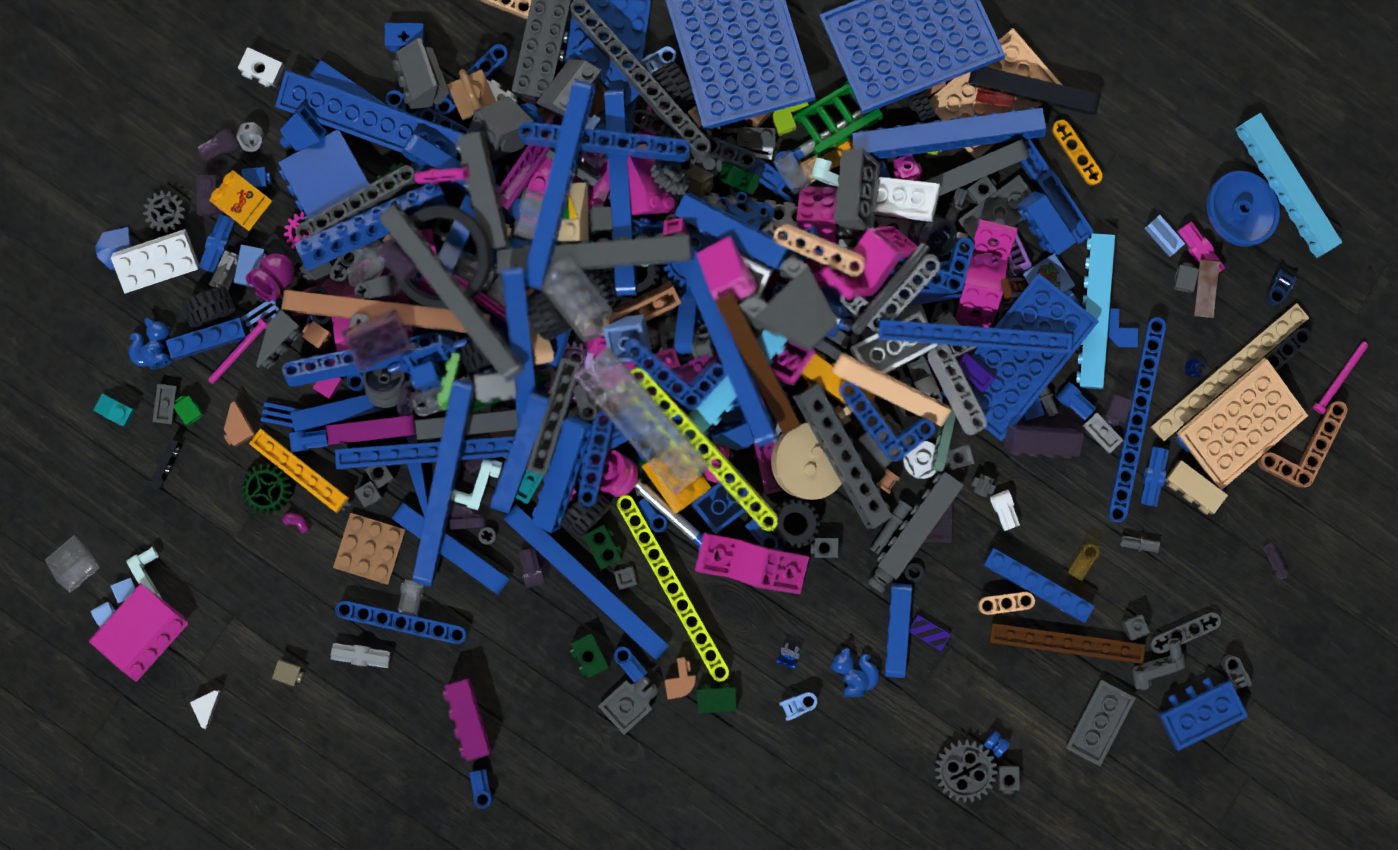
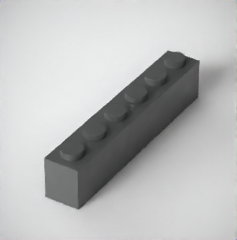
M475 132L457 137L456 147L462 156L461 168L467 167L470 172L469 179L465 180V185L471 194L470 206L475 211V219L480 222L487 232L492 250L509 246L511 244L484 132Z
M565 358L560 360L549 395V404L532 449L527 471L543 476L547 473L580 363Z
M946 472L943 474L939 473L933 481L935 486L932 490H926L921 497L924 499L920 506L916 504L910 514L913 516L910 521H904L899 528L902 531L898 537L894 536L888 544L890 549L887 553L883 551L877 559L879 562L877 566L896 580L964 486Z

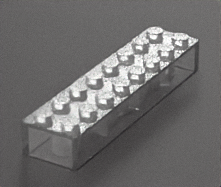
M609 346L574 375L675 495L710 466Z

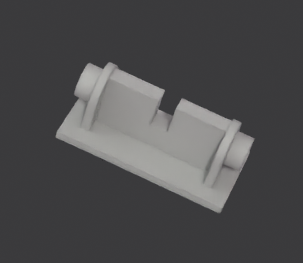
M225 250L209 284L210 286L229 289L235 276L238 255Z

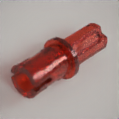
M977 90L975 102L992 104V106L1013 107L1014 96L998 94L997 91L993 93Z

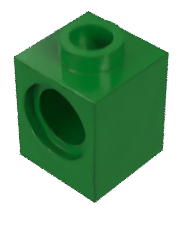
M183 395L175 401L176 404L173 408L185 425L190 426L204 416V413L192 396L188 395L186 397Z

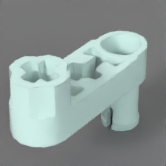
M816 158L811 177L838 188V177L840 175L830 172L832 162Z
M483 458L473 492L467 494L454 489L452 501L478 510L488 476L498 478L503 462L492 458Z
M151 547L142 554H136L126 561L139 584L142 583L161 598L144 569V565L159 557L156 550Z

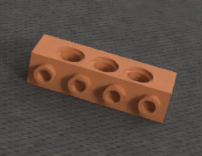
M669 281L601 316L606 326L626 316L645 315V320L647 321L681 304V301L672 283Z

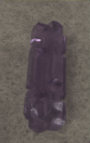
M1269 543L1265 545L1263 549L1268 554L1267 557L1273 569L1276 570L1278 579L1286 578L1288 572L1283 568L1284 564L1278 552H1275L1274 544Z

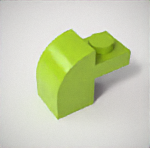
M808 102L774 111L773 124L778 136L796 130L797 126L792 115L802 108H808Z

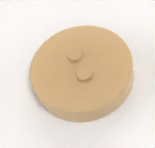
M799 423L800 427L784 435L782 433L777 439L771 457L772 471L777 483L788 494L800 499H821L835 492L841 486V482L808 423ZM834 434L832 439L836 443L837 436ZM845 451L842 452L843 460L846 459Z

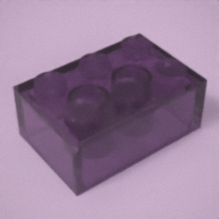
M395 309L341 332L358 372L413 349Z

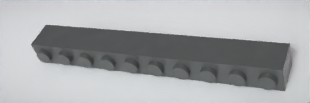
M675 233L671 237H667V234H657L655 238L636 236V239L628 240V237H619L617 241L598 239L596 243H590L589 240L578 241L579 244L560 242L558 246H555L549 272L693 261L692 238L686 235V233ZM522 245L520 249L506 246L502 247L503 250H497L498 274L502 276V269L522 267L524 275L531 245Z

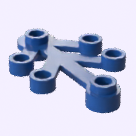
M739 192L736 195V201L739 204L749 206L754 210L752 212L746 213L730 203L726 197H720L717 201L726 200L727 210L735 214V217L747 223L749 220L756 219L753 226L760 229L763 222L772 220L775 213L774 208L769 203L758 204L748 198L744 192ZM744 195L745 200L740 202L739 197ZM767 209L768 213L763 216L761 214L762 210Z

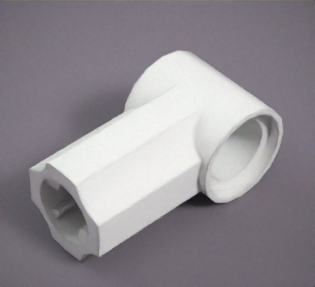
M1009 490L990 496L992 506L995 512L998 513L1003 530L1006 531L1019 526L1020 524L1013 508L1014 502Z

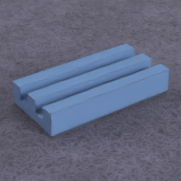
M274 300L266 301L241 317V319L245 320V325L251 329V332L255 328L253 323L258 321L260 317H264L276 309L277 313L266 319L270 322L279 313L281 308ZM268 304H273L271 308L264 311L254 319H249L250 316H252Z

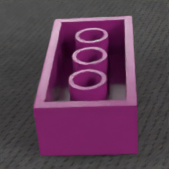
M471 679L446 685V690H443L445 701L450 702L451 708L448 711L451 720H455L457 726L454 728L456 738H460L462 743L459 747L462 758L466 757V760L469 761L489 755L492 750Z

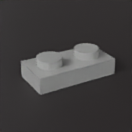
M1095 413L1083 425L1086 431L1108 454L1123 441L1098 413Z

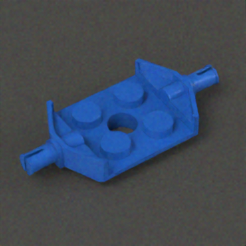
M439 335V343L414 350L408 354H404L403 349H401L398 363L387 366L390 374L399 370L411 374L410 369L431 361L441 367L446 366L447 360L451 359L452 353H458L460 348L469 343L468 339L453 341Z

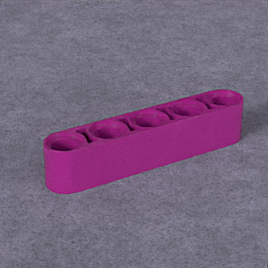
M414 415L326 426L328 445L417 434Z

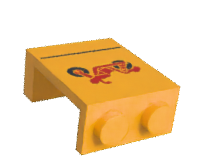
M233 170L224 177L223 183L213 191L209 199L211 203L248 231L272 202L271 199Z

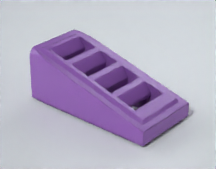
M1016 234V242L1013 243L1012 249L1015 247L1019 249L1010 252L1008 259L1014 275L1032 268L1018 234ZM1019 254L1022 255L1021 257L1012 260V257L1017 256Z

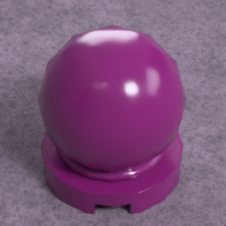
M279 253L268 254L261 259L257 269H252L246 275V282L248 286L250 284L253 285L256 289L255 294L267 302L274 300L275 302L280 297L281 291L291 285L295 276V268L287 256Z

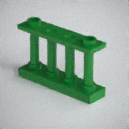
M848 81L843 84V87L808 108L798 110L793 116L796 125L802 122L816 143L813 147L816 158H821L851 140L852 133H856L859 130L866 131L883 120V114L879 108L865 113L864 117L859 120L853 118L841 98L851 93L856 101ZM835 103L848 123V127L843 130L836 127L825 110L826 107ZM816 113H819L832 133L831 137L826 140L820 137L809 120V117Z

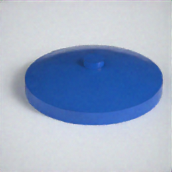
M1247 171L1230 172L1213 184L1207 197V213L1213 228L1223 239L1234 245L1243 247L1258 245L1268 239L1277 228L1280 217L1278 199L1269 184L1256 174Z

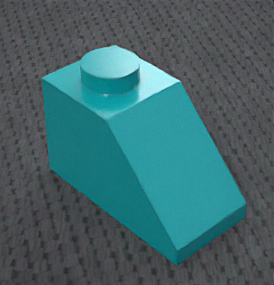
M101 394L93 410L127 428L136 413V410L105 394Z

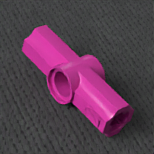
M1192 221L1177 231L1189 247L1188 250L1191 256L1197 262H1200V259L1219 260L1214 253L1211 243L1205 237H1202ZM1221 261L1219 265V272H1221L1225 268Z

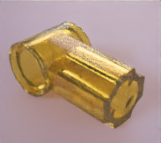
M1091 543L1084 544L1069 568L1068 573L1082 581L1093 562L1099 557L1098 547ZM1088 547L1094 548V555L1092 557L1085 555V550Z

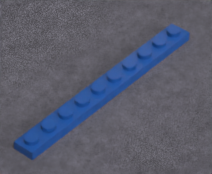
M879 320L878 340L1071 354L1072 334Z
M514 436L464 440L460 460L507 457ZM441 442L335 450L336 469L437 462Z

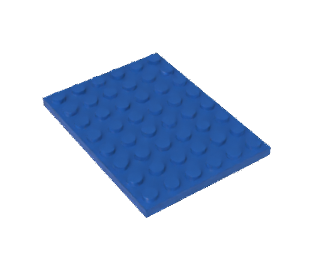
M665 0L704 131L815 100V94L785 0Z
M856 0L820 14V19L862 114L1005 59V53L980 0Z

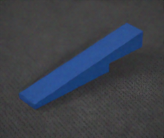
M1030 139L1024 140L1023 142L1030 157L1019 162L1042 194L1047 196L1077 243L1080 244L1089 238L1092 233L1094 234V231L1054 171L1050 170Z
M406 394L404 400L398 405L390 408H381L372 404L367 395L290 414L294 430L299 432L397 408L409 403Z
M412 402L397 407L400 417L415 416ZM417 434L406 436L408 444L419 443ZM423 463L407 464L425 517L429 500Z

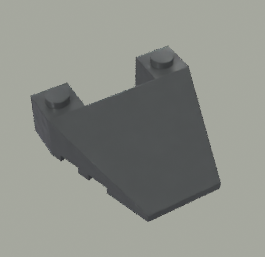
M792 254L780 266L781 278L788 285L768 304L752 293L740 305V309L746 321L754 328L771 332V335L783 337L791 343L812 350L838 322L808 265Z

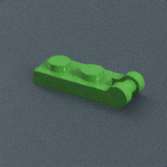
M452 353L451 359L447 360L446 370L448 372L447 376L443 377L441 384L443 391L437 396L439 406L443 410L448 409L452 386L455 379H458L462 363L461 356L457 353Z

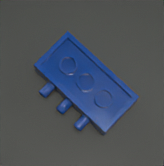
M1206 678L1203 680V683L1207 690L1196 695L1192 686L1186 688L1185 690L1190 699L1180 704L1175 695L1168 697L1172 708L1159 713L1158 716L1174 749L1179 751L1248 717L1231 681H1225L1213 686L1210 678Z

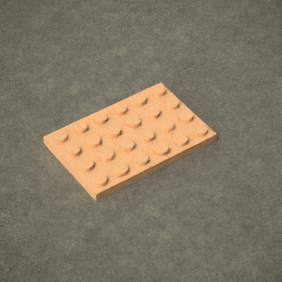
M1014 29L1010 30L999 40L1005 53V59L985 66L1062 85ZM970 72L954 78L928 100L936 116L942 121H948L956 117L961 119L969 118L973 115L986 116L994 112L1001 114L1007 113L1010 110L1023 111L1031 107L1038 108L1042 104L968 85ZM995 144L965 147V149L976 159L981 157Z
M1263 358L1180 429L1177 434L1214 484L1222 490L1308 415L1269 361Z

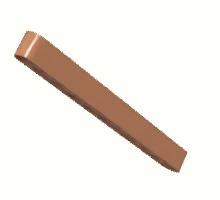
M284 290L281 308L283 311L351 319L354 314L367 315L372 322L468 333L451 310L289 290ZM484 314L490 322L491 315Z

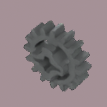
M656 160L650 169L653 172L651 177L656 178L654 182L659 183L660 188L664 187L667 193L671 191L673 195L676 192L680 195L686 191L690 184L688 180L689 175L685 174L686 170L681 169L680 164L676 165L675 161Z
M161 191L160 196L153 193L154 199L148 198L147 200L150 204L144 205L148 209V211L143 212V215L148 216L145 221L151 223L150 227L152 229L157 226L158 232H161L163 228L166 233H169V228L175 231L176 224L182 225L179 220L185 219L182 212H185L186 209L181 207L184 202L182 200L177 201L179 196L174 195L172 197V192L168 191L167 195H165L164 191ZM162 200V203L155 205L157 202ZM172 201L176 205L177 211L173 210ZM165 209H167L170 213H168V214L164 213V215H163V214H162L160 211H158V210H165ZM153 212L157 215V222L153 217ZM174 218L172 222L167 224L168 220Z

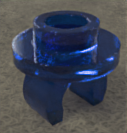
M1192 358L1185 364V374L1189 377L1201 378L1202 375H1199L1198 371L1200 368L1205 369L1206 366L1201 364L1198 359Z

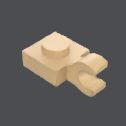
M838 405L834 412L844 425L851 421L849 418L852 412L848 406L841 407Z

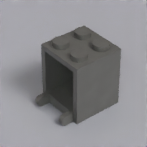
M501 93L497 96L498 101L475 111L467 134L484 132L491 162L522 149L524 143L521 142L519 137V126L524 122H534L509 96L506 97ZM525 131L523 135L528 136L530 131Z

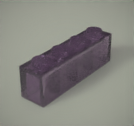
M1007 425L1003 447L1015 456H1021L1024 453L1029 456L1038 457L1039 454H1043L1050 458H1055V455H1061L1063 458L1071 459L1072 456H1080L1084 434L1076 429Z

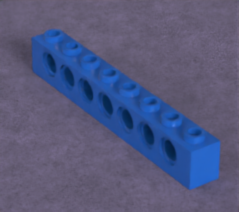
M428 183L295 243L306 270L309 271L391 234L379 216L394 203L404 211L408 218L428 207L448 206L439 184Z

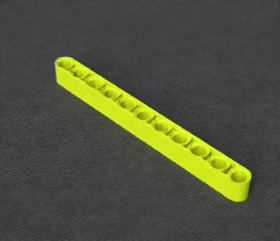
M640 367L634 368L629 376L631 383L764 530H773L777 525L778 516L665 389ZM636 371L642 372L644 380L637 381L634 373ZM647 387H656L657 394H648ZM662 400L668 401L670 409H662L660 402ZM673 416H682L683 423L676 424L673 421ZM688 429L694 430L696 437L693 439L688 438L686 431ZM699 445H708L709 452L702 453L699 450ZM714 458L720 459L722 466L714 467L712 460ZM733 473L735 480L728 482L725 479V474ZM745 487L748 490V495H739L738 489ZM759 502L761 509L758 511L753 510L751 503ZM766 516H771L774 519L772 525L765 524L764 518Z
M628 495L621 496L617 501L618 509L708 670L715 680H725L729 675V670L635 501ZM623 499H629L632 503L631 507L627 510L621 507ZM634 515L639 516L641 519V523L638 526L630 524V519ZM641 533H649L650 541L648 543L640 541L639 536ZM657 549L660 556L657 560L649 558L650 550ZM667 566L669 574L666 577H661L658 574L659 567ZM672 582L676 583L679 587L678 592L675 594L669 593L667 589L668 585ZM684 599L688 602L686 610H679L677 608L679 600ZM688 617H696L698 622L695 627L687 625L686 620ZM704 633L707 636V641L704 644L697 643V634ZM708 650L716 652V658L713 661L705 658V653ZM717 667L725 669L726 674L724 677H716L714 672Z

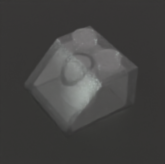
M75 535L45 559L55 580L70 593L100 568L94 557Z

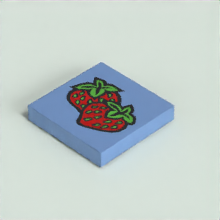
M1055 254L1022 274L1029 285L1039 273L1063 293L1075 286Z

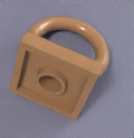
M462 69L459 71L461 79L447 84L462 120L474 116L476 110L496 102L483 70L468 75Z

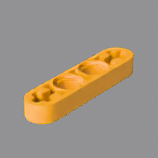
M1065 120L1056 121L1052 127L1053 135L1085 182L1089 185L1098 184L1102 179L1100 168L1069 123ZM1057 125H1064L1066 127L1064 129L1065 134L1068 135V133H1070L1071 136H1068L1063 141L1061 138H1064V134L1062 132H1057ZM1075 140L1077 148L1070 150L1067 147V141ZM1080 155H1084L1088 159V163L1084 166L1077 162V158ZM1090 164H1092L1093 166L1090 168L1091 172L1098 174V176L1096 177V181L1094 179H1089V176L1091 174L1088 170L1086 172L1083 171V169H1086Z

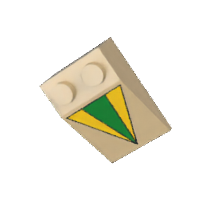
M571 183L557 242L589 240L588 183Z

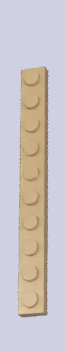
M1297 303L1154 423L1151 426L1154 432L1162 441H1165L1309 319L1307 314Z

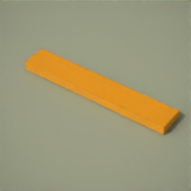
M260 429L249 444L334 512L338 513L349 499V497L264 430Z

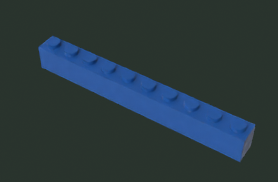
M1031 107L1023 111L1010 110L1007 113L1001 114L994 112L986 116L973 115L963 119L956 117L948 121L935 120L926 124L919 122L911 126L897 125L893 128H877L873 131L859 130L856 133H852L853 149H865L874 159L1045 137L1046 125L1043 108Z

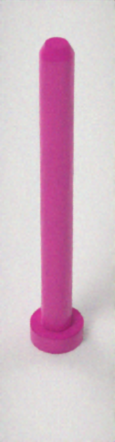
M263 317L258 319L259 324L209 377L208 381L211 384L221 377L264 329H267L269 322Z
M1362 342L1319 404H1314L1312 408L1322 415L1325 414L1327 411L1325 407L1368 348L1366 342Z

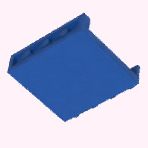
M338 129L323 137L319 142L278 162L281 167L279 173L284 181L288 180L289 185L287 187L290 193L298 198L295 201L298 208L306 213L303 216L305 221L370 185Z

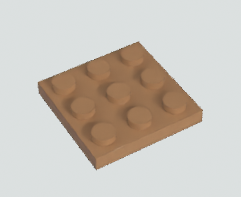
M350 513L333 568L389 585L406 530Z

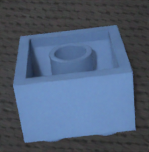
M645 315L626 316L603 328L610 363L631 361L624 349V345L629 339H637L650 351L652 349ZM633 346L629 352L635 353L639 347Z

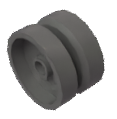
M839 329L837 337H824L812 350L821 353L831 361L837 362L843 352L836 346L847 348L852 339Z
M388 368L363 372V385L366 395L372 404L381 408H390L404 400L407 394V381L404 372L399 370L390 374Z

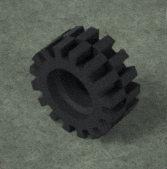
M922 91L906 97L905 100L911 108L910 110L920 123L925 124L936 117L931 103H929L928 98Z

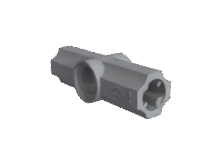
M333 643L331 659L351 662V664L359 666L370 665L389 668L391 652L371 649V647L361 645L351 646Z

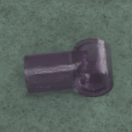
M228 128L217 133L215 138L198 146V150L204 161L207 162L222 153H229L235 150L239 144L231 129Z
M535 548L520 551L519 557L524 571L522 574L526 589L545 584Z

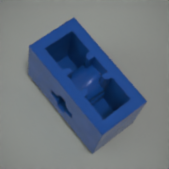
M385 23V47L390 52L399 51L417 38H421L425 48V26L423 23ZM407 34L408 38L406 42H403L401 38H404V35Z
M431 361L410 369L412 374L410 380L414 387L427 394L443 389L441 384L446 374L441 366Z

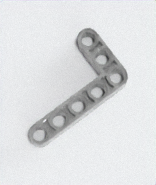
M932 254L923 257L867 326L873 331L878 332L879 326L873 323L874 319L882 318L883 320L893 321L938 272L940 267L938 258ZM927 261H934L936 266L928 269L925 266ZM915 275H920L923 277V280L920 283H915L912 281V278ZM907 289L910 294L907 297H901L899 292ZM841 295L843 305L858 318L862 314L859 311V307L862 305L869 306L871 303L865 296L849 301ZM891 303L897 306L896 310L892 312L886 309V306Z
M940 344L928 353V361L963 430L968 435H974L986 427L987 421L955 358L972 351L976 347Z

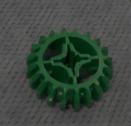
M260 464L259 471L255 466L252 467L254 474L250 471L246 472L249 479L242 478V481L247 483L246 485H240V488L245 489V492H241L240 496H247L242 502H250L247 506L248 509L255 506L253 513H257L260 509L261 515H265L266 510L268 515H272V509L278 513L280 512L278 506L286 507L282 502L283 500L290 501L289 498L285 497L286 494H292V491L286 490L287 487H292V484H285V481L290 478L289 476L282 478L285 472L281 470L277 473L278 466L271 470V464H267L266 469L263 464ZM262 474H272L278 480L267 483L263 479ZM257 478L258 488L252 494L251 487ZM263 484L267 487L272 486L268 489V495L261 493L264 490ZM281 486L280 496L275 501L274 490ZM264 496L270 505H260L254 499Z

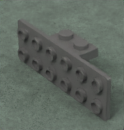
M531 0L512 87L513 92L540 98L554 80L556 66L559 65V61H563L565 50H562L563 42L567 43L569 32L566 31L565 25L571 0Z

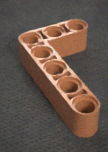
M1340 401L1333 402L1327 406V411L1322 416L1298 465L1274 453H1265L1258 459L1259 467L1296 487L1310 486L1347 414V406ZM1335 405L1339 406L1341 410L1338 416L1333 413ZM1326 422L1332 425V431L1330 433L1326 432L1324 429V425ZM1318 439L1322 440L1324 443V447L1322 450H1319L1316 447V441ZM1267 456L1270 457L1273 462L1270 467L1266 466L1264 463V460ZM1310 456L1315 459L1313 467H1310L1307 463ZM1284 465H1287L1290 469L1287 476L1281 470ZM1300 474L1306 475L1307 482L1305 484L1300 483Z

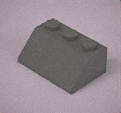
M417 38L397 51L395 60H393L394 71H397L399 75V86L403 87L404 101L408 103L410 110L432 107L437 89L421 38Z
M569 59L539 98L537 104L563 120L574 80L592 83L596 88L601 81V70L585 60Z

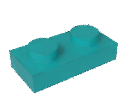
M525 469L515 497L528 504L544 476Z

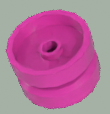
M610 449L606 454L599 490L612 497L624 496L633 489L637 482L638 469L633 460ZM601 456L593 458L591 463L594 465L599 464ZM595 473L588 474L591 484L595 483L597 475Z

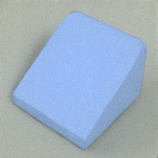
M131 578L111 585L118 603H123L136 589Z

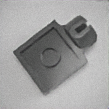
M646 676L634 684L626 680L598 706L623 735L653 709L649 702L658 693V689L655 684L647 691L644 689L651 682Z

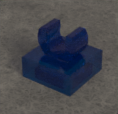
M786 643L784 648H781L776 662L795 668L800 653H798L799 648L796 646L794 651L789 650V644Z

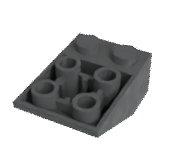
M280 310L267 325L256 364L262 370L266 368L269 370L276 363L274 359L279 354L282 356L289 349L288 345L291 341H297L302 335L301 331L303 328L283 310Z

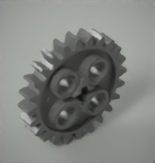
M967 739L964 745H962L960 740L957 741V746L950 743V750L944 747L945 755L938 754L942 760L935 761L940 765L938 768H934V771L939 772L935 779H941L937 785L944 786L943 793L949 791V798L955 795V801L957 802L960 797H962L964 803H966L967 798L974 802V796L981 799L980 793L987 795L988 793L985 789L993 788L989 784L990 781L996 782L992 775L997 774V771L992 770V768L997 766V764L990 762L994 756L987 757L989 750L982 751V744L976 747V741H973L971 745H969ZM967 753L974 754L975 759L972 763H966L965 755ZM950 762L957 763L958 767L955 772L948 771L947 767ZM978 762L981 763L980 766L969 770L968 776L961 774L953 780L950 779L951 776L961 773L964 766L970 768ZM975 771H983L984 776L981 780L974 779ZM958 780H966L967 784L964 789L957 788Z

